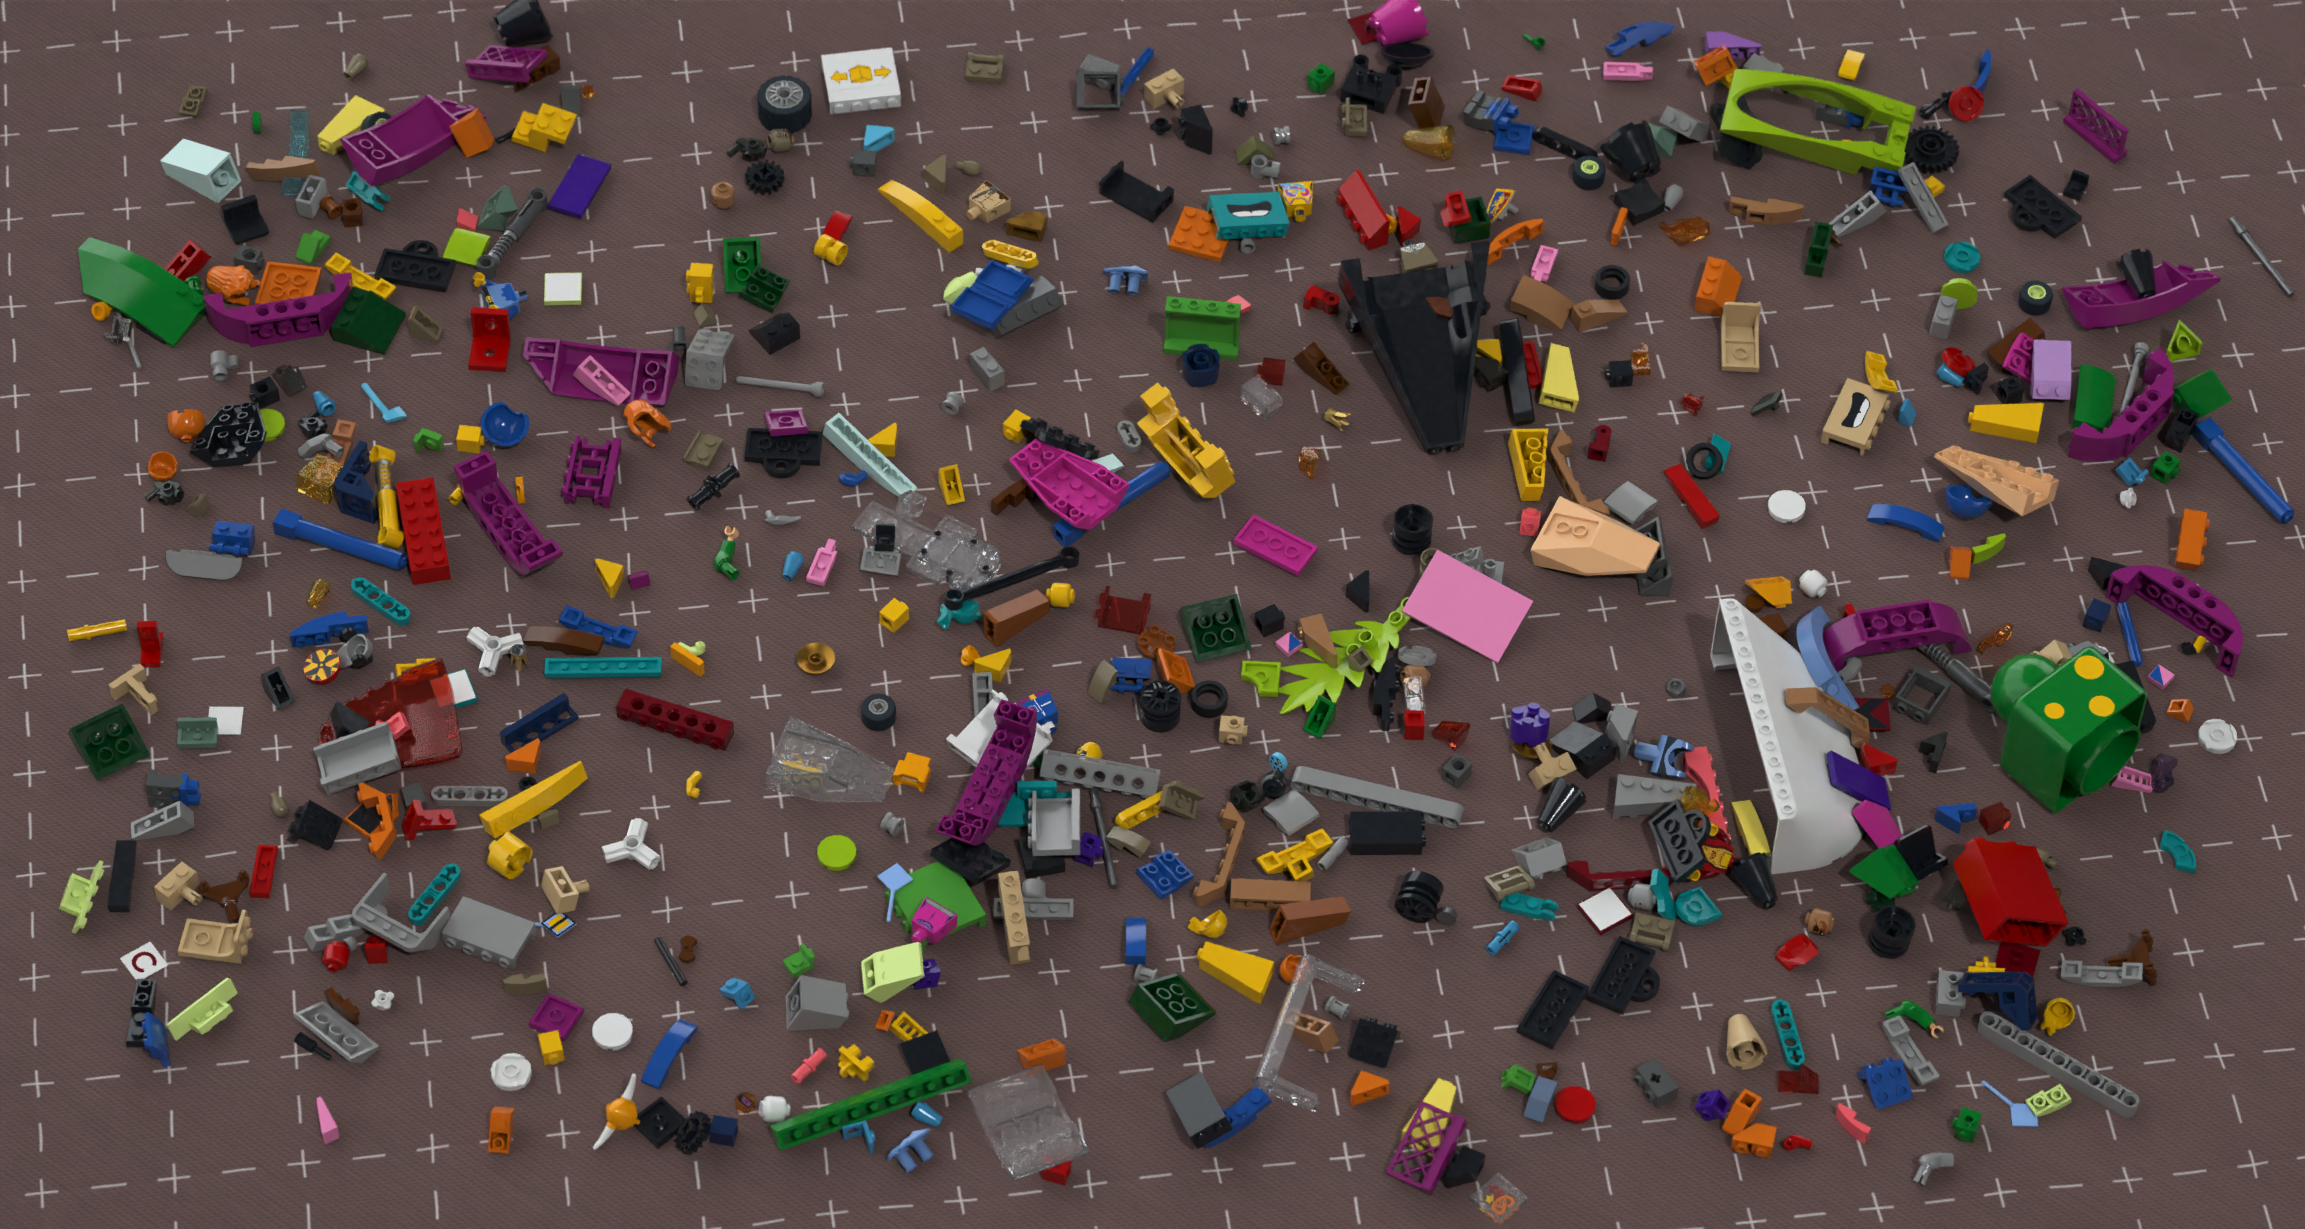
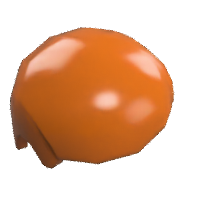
M164 451L154 453L148 464V472L151 478L157 481L172 479L177 470V460L174 455Z
M1290 954L1280 964V975L1286 983L1300 985L1308 978V965L1300 955L1293 956Z

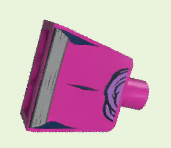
M926 896L912 919V931L914 934L911 940L914 943H922L924 940L932 944L938 943L957 927V914Z

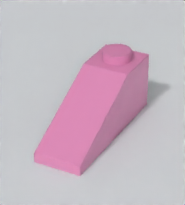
M591 355L577 367L573 374L586 388L616 406H619L631 394Z

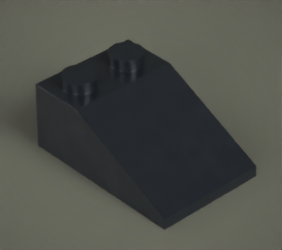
M1576 721L1549 739L1552 749L1557 754L1562 755L1568 752L1577 768L1576 771L1585 779H1589L1615 760L1617 745L1603 733Z

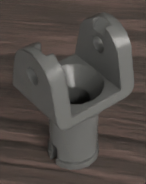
M673 327L674 341L670 342V351L688 350L690 342L685 340V327Z

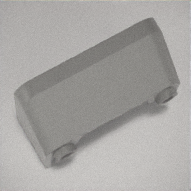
M383 873L353 909L352 916L354 922L407 952L433 949L442 938L441 932L450 919L449 908L445 906L425 932L417 933L388 917L386 908L380 905L391 892L388 876L386 873Z

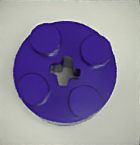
M1538 703L1514 707L1511 713L1510 738L1521 745L1522 742L1528 743V746L1541 745V743L1547 741L1549 735L1550 714L1543 708H1540Z

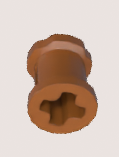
M331 195L325 196L319 203L320 208L326 210L331 219L339 217L343 212V207L337 204Z

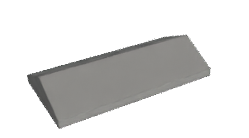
M324 1001L294 1014L297 1020L350 1062L363 1063L379 1049V1045Z

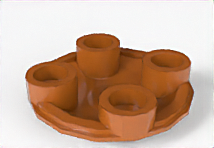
M1152 625L1139 635L1137 645L1144 655L1150 658H1157L1159 648L1170 652L1174 651L1176 638L1158 625Z

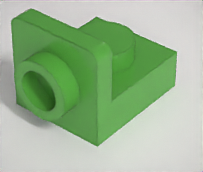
M422 428L413 439L415 452L419 453L424 446L441 452L444 448L443 435Z
M803 943L800 945L799 952L783 960V965L794 979L814 968L815 955Z
M1515 1064L1503 1072L1501 1088L1505 1090L1512 1086L1525 1094H1529L1532 1091L1536 1075Z

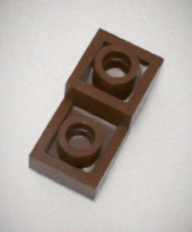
M333 987L326 989V999L330 1007L351 1024L358 1025L360 1011L357 1005H352L349 998L343 1000L341 994H336Z

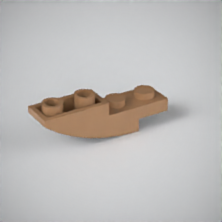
M1731 196L1728 214L1746 217V223L1763 225L1785 224L1802 220L1804 205L1768 198L1767 203Z

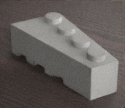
M1618 774L1613 819H1620V816L1637 818V815L1648 814L1649 817L1656 816L1676 799L1682 801L1686 812L1693 810L1696 784Z

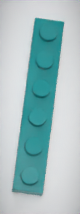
M662 657L545 658V678L661 677Z

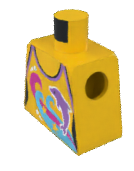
M1312 181L1278 184V192L1280 193L1287 217H1295L1297 222H1303L1307 215H1311Z

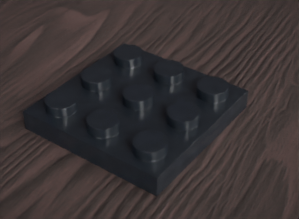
M950 838L932 848L930 856L977 885L1009 867L1011 862L1003 853L992 849L985 842L974 846L954 838Z

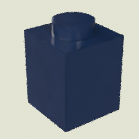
M2094 598L2085 614L2083 626L2101 633L2109 617L2112 605Z
M714 1115L712 1122H709L712 1124L708 1129L711 1131L709 1134L710 1143L734 1147L739 1130L738 1119Z

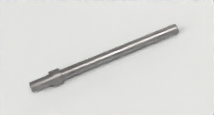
M2232 216L2229 221L2236 229L2237 235L2244 239L2287 296L2292 297L2295 292L2248 234V229L2241 225L2235 216Z
M1092 788L1090 790L1092 798L1091 808L1095 813L1099 836L1103 839V854L1111 889L1118 888L1111 849L1109 842L1105 840L1107 831L1102 812L1104 809L1103 803L1099 798L1098 789Z

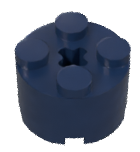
M1207 344L1190 346L1183 354L1182 374L1188 385L1191 387L1208 386L1217 382L1220 368V355L1215 348L1214 350L1209 348Z

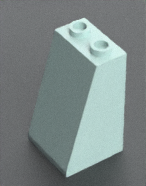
M182 139L160 160L166 175L217 203L242 181L230 153L190 140Z

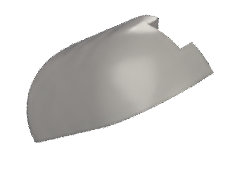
M181 549L180 552L166 551V560L171 570L183 576L226 580L234 577L242 565V557L235 558L233 554H217V552Z

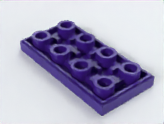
M578 154L548 203V209L582 219L610 172L611 164Z
M1832 750L1826 754L1827 767L1831 776L1830 782L1833 787L1845 791L1848 795L1859 798L1862 802L1866 799L1886 807L1888 811L1891 809L1884 777Z

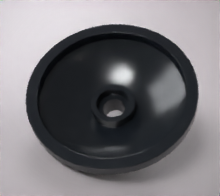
M1399 43L1383 46L1381 48V55L1392 64L1401 66L1402 69H1412V67L1420 66L1431 60L1434 56V50L1421 44Z

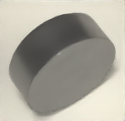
M1674 678L1667 682L1666 692L1669 696L1679 698L1685 694L1686 684L1684 681Z
M1441 907L1436 918L1441 924L1451 926L1456 922L1457 912L1450 907Z

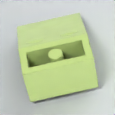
M915 942L876 952L861 961L864 995L882 1003L923 978L924 968L921 943Z

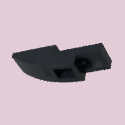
M1391 657L1386 662L1375 686L1373 715H1381L1382 731H1389L1390 723H1394V713L1390 712V708H1393L1396 692H1400V681L1396 680V676H1399V665H1395V657Z
M136 979L131 1004L132 1013L126 1039L127 1047H145L144 1038H147V1033H143L142 1022L145 1021L144 1013L155 1014L157 979Z

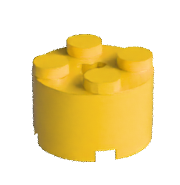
M506 832L498 841L494 840L489 845L488 850L490 853L487 865L502 876L514 879L525 870L523 868L525 862L529 864L532 857V848L511 832Z

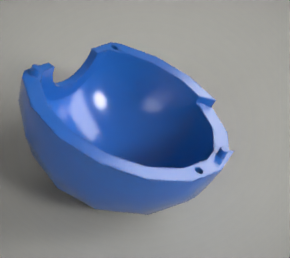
M503 402L490 405L484 411L481 418L482 433L491 444L498 447H512L519 444L525 438L529 429L528 415L522 412H514Z
M1967 484L1950 485L1945 488L1947 506L1952 513L1960 518L1974 519L1981 517L1990 509L1993 500L1986 496L1976 498L1972 494V488L1968 487Z

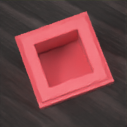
M459 209L457 228L476 232L478 216L464 209Z

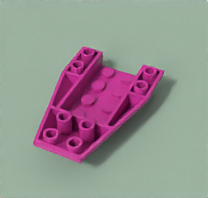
M1038 439L1032 441L1009 459L1012 466L1051 511L1076 528L1091 530L1117 510L1129 488L1128 482L1103 465Z

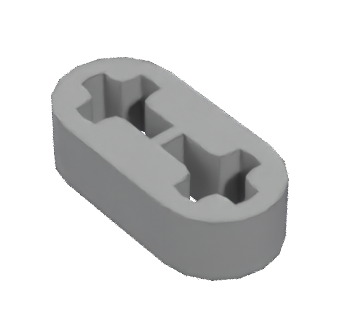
M1130 421L1119 422L1117 434L1124 448L1130 453L1138 452L1141 449V438L1135 426Z

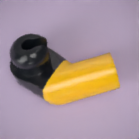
M2198 636L2194 644L2183 642L2181 644L2182 652L2186 655L2200 653L2207 641L2206 638Z

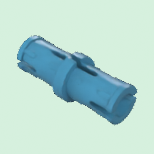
M1511 920L1502 931H1498L1495 934V938L1485 947L1486 951L1491 956H1495L1504 945L1506 946L1510 943L1512 936L1520 930L1519 925Z

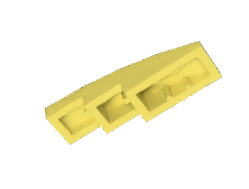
M1751 800L1731 802L1739 835L1742 836L1749 855L1760 852L1762 856L1763 852H1765L1767 857H1770L1771 851L1766 835Z

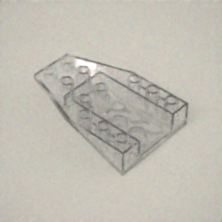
M789 715L765 773V789L818 802H884L893 780L895 769L850 743Z

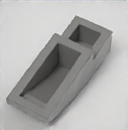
M992 672L972 673L974 718L993 699L991 693L993 690Z
M352 914L328 918L326 924L308 927L304 939L311 951L316 952L324 950L326 945L333 941H341L348 936L357 937L368 930L356 924Z

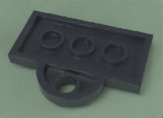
M2031 175L2004 193V197L2014 204L2012 221L2022 230L2037 231L2043 228L2056 239L2081 222V215ZM2020 218H2026L2028 221H2022Z
M416 240L407 244L402 251L384 248L374 277L378 281L382 278L389 283L446 292L456 266V261L439 257L438 249L433 243L425 240ZM420 248L427 249L425 251H419Z
M1034 418L1022 420L1020 427L1034 433L1036 438L1049 445L1068 450L1083 458H1097L1100 453L1099 450L1095 449L1094 444L1086 441L1083 443L1079 441L1078 436L1073 434L1067 435L1063 433L1064 430L1057 426L1051 427L1047 425V421L1041 418H1037V420Z
M748 428L745 462H762L766 472L776 478L791 477L799 471L801 464L820 465L823 431H808L806 434L771 437L768 429ZM781 466L786 468L782 471L777 470V468Z
M1676 799L1648 821L1674 882L1681 883L1708 861L1702 848L1711 831V822L1706 814L1699 810H1689L1686 812L1682 801ZM1702 820V825L1697 828L1699 821Z
M1619 936L1593 983L1586 1000L1624 1015L1631 1000L1645 1002L1654 998L1660 987L1659 975L1650 967L1656 951ZM1651 984L1654 988L1649 990L1644 985Z

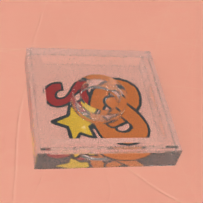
M1498 1172L1470 1196V1201L1500 1226L1528 1202V1197Z

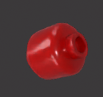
M333 941L326 945L324 949L323 965L327 967L328 971L334 973L344 970L348 965L350 950L345 943Z

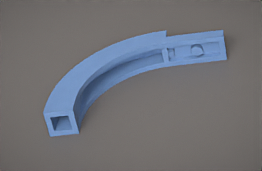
M1818 606L1800 619L1797 625V641L1802 658L1818 687H1822L1826 694L1856 711L1860 708L1838 675L1826 652L1822 635L1823 627L1830 623L1831 620L1823 608Z

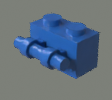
M1874 167L1868 190L1876 192L1874 195L1880 202L1890 204L1889 206L1902 207L1904 200L1897 199V197L1904 198L1907 188L1898 172ZM1881 193L1888 194V195H1892V196H1891V197L1883 196V195H1881Z
M216 521L212 532L213 544H210L209 550L217 552V554L232 553L234 556L251 554L256 542L254 525Z
M1112 657V666L1118 671L1116 678H1119V683H1115L1111 687V691H1119V693L1129 691L1141 694L1146 686L1142 684L1143 679L1151 680V659ZM1125 678L1137 679V684H1125Z

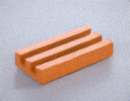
M1621 207L1611 234L1610 245L1617 246L1627 220V208Z

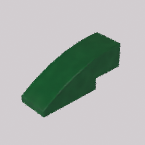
M1815 221L1804 275L1822 278L1833 230L1832 224Z

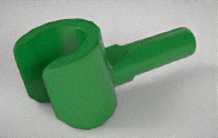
M1526 33L1523 35L1525 39L1534 44L1535 50H1540L1541 46L1545 45V39L1542 37L1535 39Z

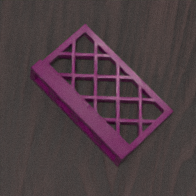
M490 45L476 59H468L465 65L470 78L528 82L531 79L529 73L548 55V52L542 49Z
M2078 88L2075 89L2072 95L2069 114L2064 117L2063 123L2110 162L2115 164L2127 155V150L2124 147L2128 129Z
M1421 1101L1386 1174L1432 1196L1467 1126L1466 1119ZM1423 1109L1431 1110L1434 1118L1422 1121L1421 1113ZM1445 1117L1452 1120L1449 1127L1440 1128L1438 1120ZM1436 1121L1439 1131L1427 1134L1424 1125ZM1422 1126L1425 1136L1413 1139V1129ZM1440 1134L1442 1137L1441 1144L1432 1148L1429 1138ZM1427 1139L1430 1149L1418 1153L1415 1143ZM1413 1144L1416 1154L1404 1157V1147ZM1431 1152L1433 1155L1432 1162L1423 1166L1420 1156ZM1418 1157L1421 1167L1409 1171L1406 1161ZM1402 1162L1405 1163L1407 1172L1401 1174L1393 1172L1395 1165ZM1422 1170L1425 1176L1422 1183L1413 1181L1411 1174Z

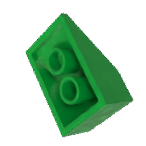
M760 237L723 239L725 293H741L756 266H761Z
M2213 369L2186 379L2172 389L2175 391L2172 402L2177 406L2178 410L2180 411L2182 407L2199 413V418L2232 400Z

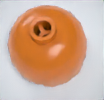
M184 409V413H178V410H175L167 415L168 429L172 436L182 442H192L205 427V415L203 416V412L193 409Z

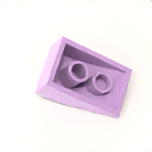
M2034 339L2030 384L2031 397L2033 399L2070 400L2071 341Z

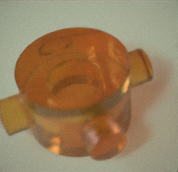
M592 85L581 87L582 96L587 98L594 96V87Z
M1889 683L1879 690L1888 699L1897 692Z

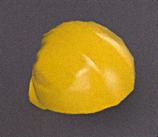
M1221 910L1214 912L1201 922L1196 917H1193L1188 928L1198 935L1202 934L1215 939L1225 932L1227 917Z
M2055 998L2049 1001L2044 1009V1022L2040 1025L2041 1029L2044 1030L2046 1028L2048 1035L2052 1036L2056 1029H2062L2070 1025L2075 1016L2072 1003L2065 998Z

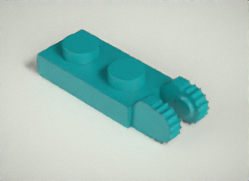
M356 170L353 171L345 185L378 210L383 211L385 208L376 201L378 196L385 201L390 200V197L381 191L382 189L376 185L371 187L359 176Z
M1515 893L1506 896L1502 900L1500 910L1538 920L1553 921L1556 917L1553 911L1558 909L1559 904L1548 899L1544 900Z

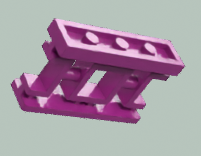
M576 435L575 441L571 442L570 447L572 456H568L567 467H569V470L565 471L564 482L566 484L562 485L561 496L564 497L565 504H569V500H572V503H576L577 496L594 497L595 505L602 503V508L610 509L622 451L621 438L613 437L612 442H610V439H606L605 446L588 445L587 437L580 439V435ZM582 447V454L590 455V457H579L580 448ZM598 456H609L608 465H606V458H598ZM583 467L600 468L599 476L582 474ZM574 477H576V484H584V486H573ZM592 485H603L602 495H600V488L592 487Z

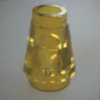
M317 579L316 582H313L306 604L311 608H316L330 592V584L322 579Z

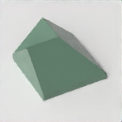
M1648 123L1651 127L1659 156L1671 159L1681 133L1674 129Z
M504 185L486 201L477 228L500 231L505 229L508 218L518 210L507 185Z

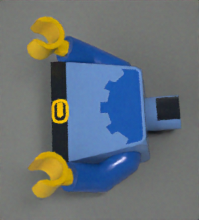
M476 272L473 276V280H475L474 285L476 287L482 286V300L486 308L508 309L510 320L520 312L519 302L528 300L525 289L515 292L511 283L492 282L485 279V276L480 272Z

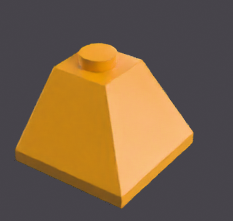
M1783 576L1745 580V584L1763 597L1768 603L1775 605V608H1784L1786 604H1792L1791 584Z

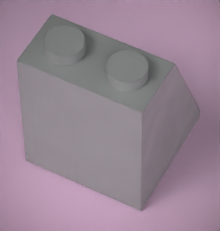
M800 975L785 996L787 1030L840 1028L849 1017L846 984Z

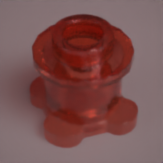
M1691 392L1688 395L1685 394L1681 401L1683 410H1691L1694 412L1693 415L1697 416L1702 408L1704 395H1701L1699 398L1692 395Z

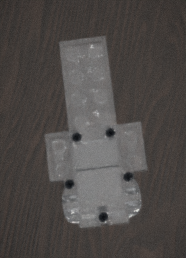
M871 501L852 524V531L874 542L876 539V524H895L894 549L910 559L906 564V570L937 586L945 579L952 589L963 591L993 579L1001 568L1000 551L991 544L975 539L978 536V529L947 514L936 528L932 530L877 502Z

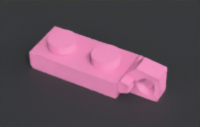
M1605 62L1603 64V80L1642 81L1652 80L1653 67H1643L1639 63Z
M1540 246L1531 269V278L1540 282H1547L1559 249Z
M828 539L825 548H818L806 576V582L825 586L837 558V551H835L836 540Z

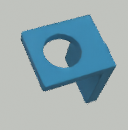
M866 1120L842 1127L844 1140L863 1135L869 1153H874L875 1135L873 1130H869ZM853 1128L858 1129L853 1133H847L849 1130Z

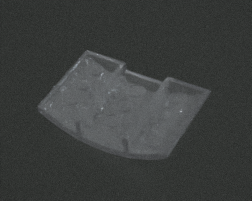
M1043 1064L967 1090L970 1103L983 1134L998 1162L1012 1180L1015 1181L1090 1154V1150L1076 1124L1071 1122L1060 1102L1058 1092Z

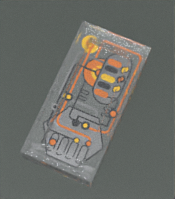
M1422 675L1402 677L1406 710H1424V714H1426Z

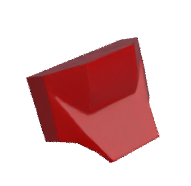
M1462 190L1445 195V205L1440 212L1444 227L1471 222Z
M1804 933L1798 934L1781 947L1775 956V960L1789 972L1797 965H1805L1819 954L1818 947Z

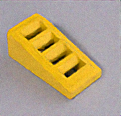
M903 1012L889 1027V1030L904 1042L913 1039L911 1036L915 1032L919 1034L917 1037L928 1034L906 1012ZM902 1023L906 1024L903 1029L899 1027ZM910 1027L912 1030L907 1034L905 1031Z

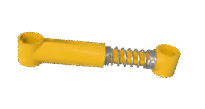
M375 445L371 449L369 460L376 466L379 489L377 502L380 531L377 540L379 544L398 549L402 545L404 533L399 530L396 493L392 487V472L390 471L395 461V451Z

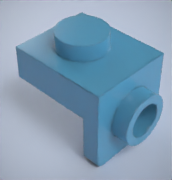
M2131 457L2115 469L2128 487L2134 483L2136 485L2142 483L2146 479L2144 476L2149 472L2147 469L2141 471Z
M734 977L719 989L722 996L733 999L739 1009H743L755 999L748 982Z

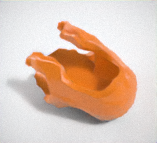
M244 265L237 267L215 266L208 271L206 278L207 286L213 293H222L223 299L226 302L242 306H249L250 299L240 294L249 290V287L255 288L256 285L260 286V282L253 279L254 275L250 273V270H246Z
M633 400L624 409L623 416L628 420L627 424L630 430L640 436L651 448L656 446L651 440L655 433L665 429L669 433L671 431L670 421L645 400ZM636 425L641 428L642 433L637 429Z

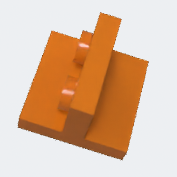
M1725 45L1693 61L1706 86L1738 69Z

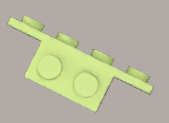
M101 860L94 867L90 880L72 873L67 883L59 909L77 917L72 930L74 934L80 928L83 929L87 922L86 912L89 913L93 902L90 901L91 897L95 896L99 887L96 885L97 880H100L104 873V869H102L103 861Z
M230 978L223 980L166 1024L174 1040H178L191 1029L203 1035L233 1011L230 1004L226 1003L237 995V990Z

